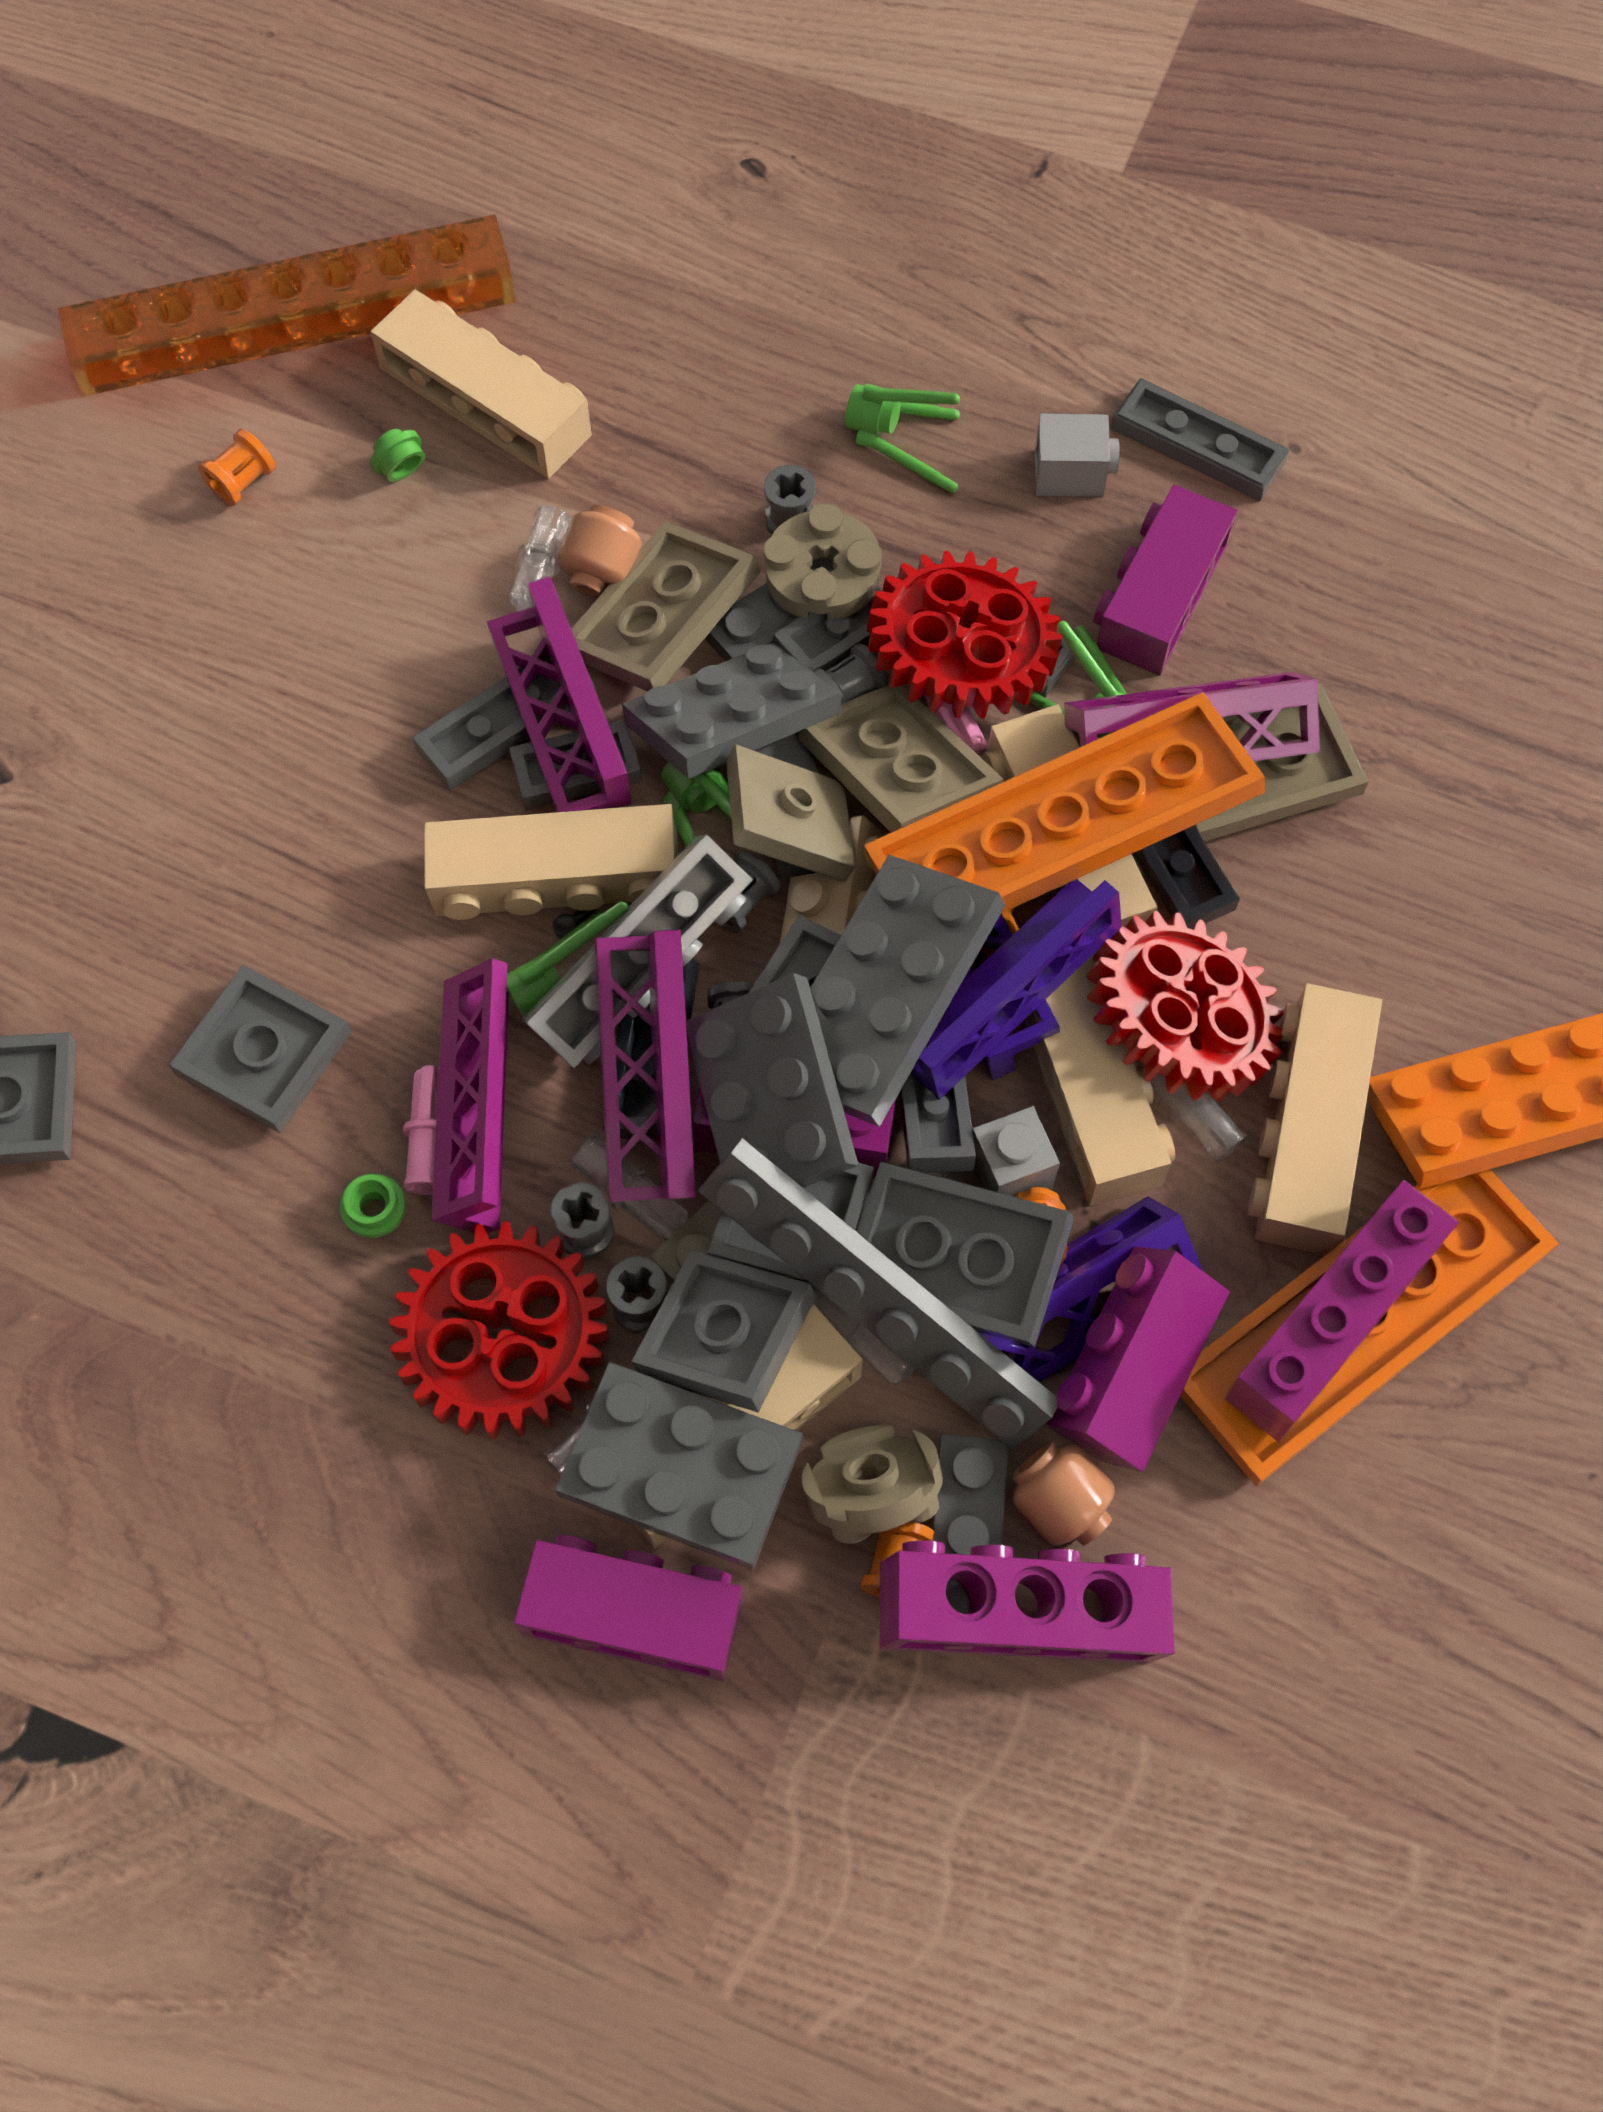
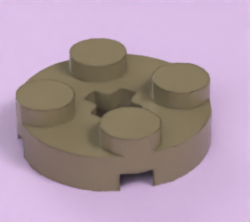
M818 504L810 512L798 514L785 521L766 541L764 545V562L767 588L773 599L783 609L795 616L808 619V612L814 614L828 613V620L848 617L861 610L874 597L881 572V548L873 532L864 523L850 515L843 514L841 508L835 504ZM829 558L833 560L834 570L829 572L825 568L820 567L813 571L810 567L815 559Z
M871 1425L847 1431L830 1439L820 1447L822 1460L814 1466L812 1471L807 1462L802 1471V1485L811 1515L820 1524L831 1528L835 1540L850 1544L866 1539L871 1533L893 1529L907 1522L918 1523L932 1518L939 1509L937 1495L942 1487L943 1476L936 1447L929 1437L912 1429L913 1440L908 1437L895 1436L893 1425ZM877 1476V1478H875V1479L865 1480V1479H867V1478Z

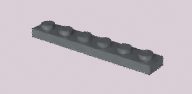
M743 1138L699 1188L698 1191L1011 1449L1014 1450L1052 1418L1057 1408V1397Z

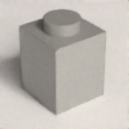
M1040 413L1035 443L1036 496L1104 497L1108 474H1117L1119 466V439L1109 438V416L1104 414Z
M1034 1106L973 1128L976 1154L974 1171L983 1189L1009 1196H1014L1016 1193L1026 1191L1031 1187H1043L1053 1190L1060 1162Z

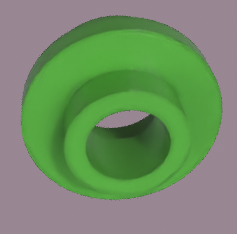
M393 429L386 432L373 445L374 453L370 459L371 467L377 474H384L390 482L404 479L415 472L425 460V453L421 449L422 439L414 430L401 431L400 429Z
M367 1174L356 1178L345 1188L340 1199V1214L345 1225L354 1234L364 1238H379L391 1233L400 1225L406 1212V1199L401 1187L392 1178L382 1174ZM372 1200L384 1201L385 1207L379 1215L370 1217L363 1214V1209L368 1202Z

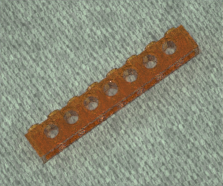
M494 214L261 265H253L205 277H197L149 289H141L93 301H85L79 304L58 308L67 359L83 397L369 335L371 334L370 331L414 289L435 302L439 300L446 303L456 315L515 303L516 298L509 259L498 221Z

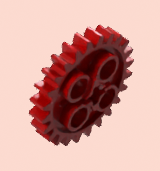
M948 550L943 552L941 564H935L931 558L923 554L920 556L918 569L905 562L902 563L898 578L887 575L884 579L882 591L875 592L866 632L870 633L868 651L878 653L875 666L877 671L892 670L889 682L891 688L909 684L911 688L908 701L914 702L923 695L931 698V712L935 713L945 702L952 704L955 718L962 716L965 706H973L979 718L985 719L990 704H994L1004 715L1009 714L1013 699L1026 706L1029 704L1032 691L1042 692L1048 676L1053 675L1059 656L1058 651L1062 636L1056 633L1060 617L1048 614L1052 601L1051 598H1034L1038 584L1035 580L1022 584L1016 582L1019 571L1017 567H1013L1005 573L996 571L997 558L993 556L984 566L976 565L974 553L971 551L967 552L963 563L955 562Z
M1154 911L1145 922L1139 916H1133L1125 927L1122 926L1110 939H1107L1103 946L1094 954L1092 960L1096 964L1087 973V979L1096 985L1087 994V1000L1103 1007L1094 1016L1093 1020L1101 1025L1112 1026L1114 1031L1105 1042L1107 1045L1124 1044L1128 1049L1123 1059V1063L1126 1066L1141 1061L1146 1065L1144 1080L1150 1082L1157 1074L1164 1076L1168 1093L1173 1095L1182 1084H1186L1189 1095L1195 1101L1207 1090L1215 1101H1221L1229 1091L1239 1096L1250 1084L1254 1086L1271 1068L1270 1064L1281 1053L1276 1045L1284 1035H1282V1029L1275 1025V1023L1284 1015V1012L1276 1006L1267 1004L1277 991L1275 987L1259 985L1256 979L1264 971L1262 966L1247 967L1242 962L1247 953L1245 947L1237 948L1234 951H1230L1225 947L1227 933L1224 931L1218 933L1213 939L1206 935V926L1201 919L1189 929L1186 927L1180 913H1175L1166 924L1158 911Z
M509 1221L503 1222L496 1239H489L483 1225L477 1224L474 1232V1243L466 1245L456 1233L450 1234V1244L453 1252L445 1257L439 1251L429 1248L426 1252L433 1266L430 1272L427 1273L415 1268H410L408 1271L412 1282L417 1287L416 1293L405 1291L397 1292L395 1295L399 1306L409 1313V1315L397 1316L389 1320V1325L395 1334L407 1337L390 1346L395 1360L410 1361L398 1371L405 1386L420 1383L412 1395L420 1408L437 1400L433 1415L438 1423L444 1424L458 1412V1427L462 1434L467 1436L474 1429L478 1420L484 1421L490 1439L497 1438L502 1421H511L519 1437L524 1436L526 1417L533 1414L546 1428L551 1426L548 1406L555 1402L563 1409L571 1412L574 1409V1405L568 1392L570 1387L574 1386L588 1391L593 1387L591 1379L583 1370V1367L603 1366L605 1362L602 1352L590 1345V1343L609 1339L607 1325L593 1321L608 1312L604 1298L589 1297L599 1288L595 1273L578 1276L584 1267L582 1255L576 1252L561 1260L564 1250L561 1237L556 1235L544 1247H541L537 1227L533 1225L527 1229L521 1240L515 1239ZM485 1278L496 1282L493 1292L484 1299L477 1301L464 1297V1291L474 1280ZM547 1296L559 1301L556 1311L547 1318L534 1319L526 1315V1309L536 1298ZM447 1310H455L463 1313L470 1320L463 1318L446 1319L444 1314ZM504 1319L509 1320L514 1332L501 1330L496 1339H491L486 1326L499 1328ZM529 1338L536 1340L553 1339L556 1341V1345L551 1349L538 1346L535 1341ZM457 1339H466L473 1342L471 1353L463 1361L448 1363L441 1360L442 1351L450 1342ZM524 1357L531 1358L537 1362L535 1372L527 1380L512 1382L504 1378L506 1367L515 1359Z

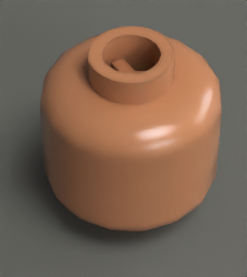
M593 505L590 511H582L573 515L558 553L559 567L571 577L569 582L571 588L587 596L598 598L611 583H618L627 576L641 549V538L633 529L634 521L629 516L616 509L602 505Z
M1049 1441L1025 1459L1012 1475L1013 1480L1017 1483L1012 1495L1014 1506L1051 1545L1059 1546L1074 1539L1082 1546L1087 1545L1097 1538L1112 1521V1517L1106 1510L1112 1502L1115 1487L1094 1461L1076 1444L1067 1443L1057 1447L1052 1441Z

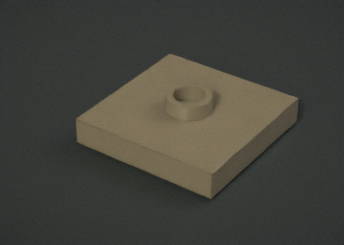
M736 744L726 758L734 844L837 880L846 881L855 868L844 785L838 780Z

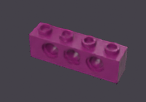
M1403 1180L1238 1376L1225 1399L1279 1443L1437 1252L1459 1221Z
M905 1542L902 1544V1551H898L880 1562L879 1649L1150 1663L1175 1654L1171 1567L1146 1566V1556L1133 1553L1110 1554L1104 1556V1563L1080 1562V1552L1069 1549L1042 1550L1038 1552V1559L1013 1558V1548L1003 1545L974 1546L970 1548V1555L945 1553V1544L942 1542ZM949 1580L959 1582L967 1590L970 1597V1608L967 1614L957 1612L949 1604L946 1597V1586ZM1017 1584L1026 1586L1034 1594L1037 1601V1612L1034 1618L1025 1615L1018 1608L1015 1600ZM1085 1588L1094 1591L1102 1601L1103 1617L1101 1621L1093 1619L1084 1607L1083 1593Z

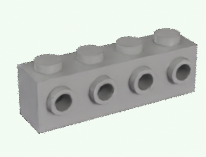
M707 834L695 837L628 907V911L619 917L600 938L649 936L653 931L681 930L682 961L684 967L703 946L697 938L712 922L715 921L719 926L723 925L744 904L746 898L741 892L753 879ZM595 943L522 1019L527 1026L573 1068L582 1059L589 1065L601 1055ZM647 951L610 952L612 979L628 994L633 996L649 979ZM649 990L638 1001L644 1008L650 1003ZM612 992L615 1016L625 1003ZM632 1009L627 1013L632 1018L637 1016Z

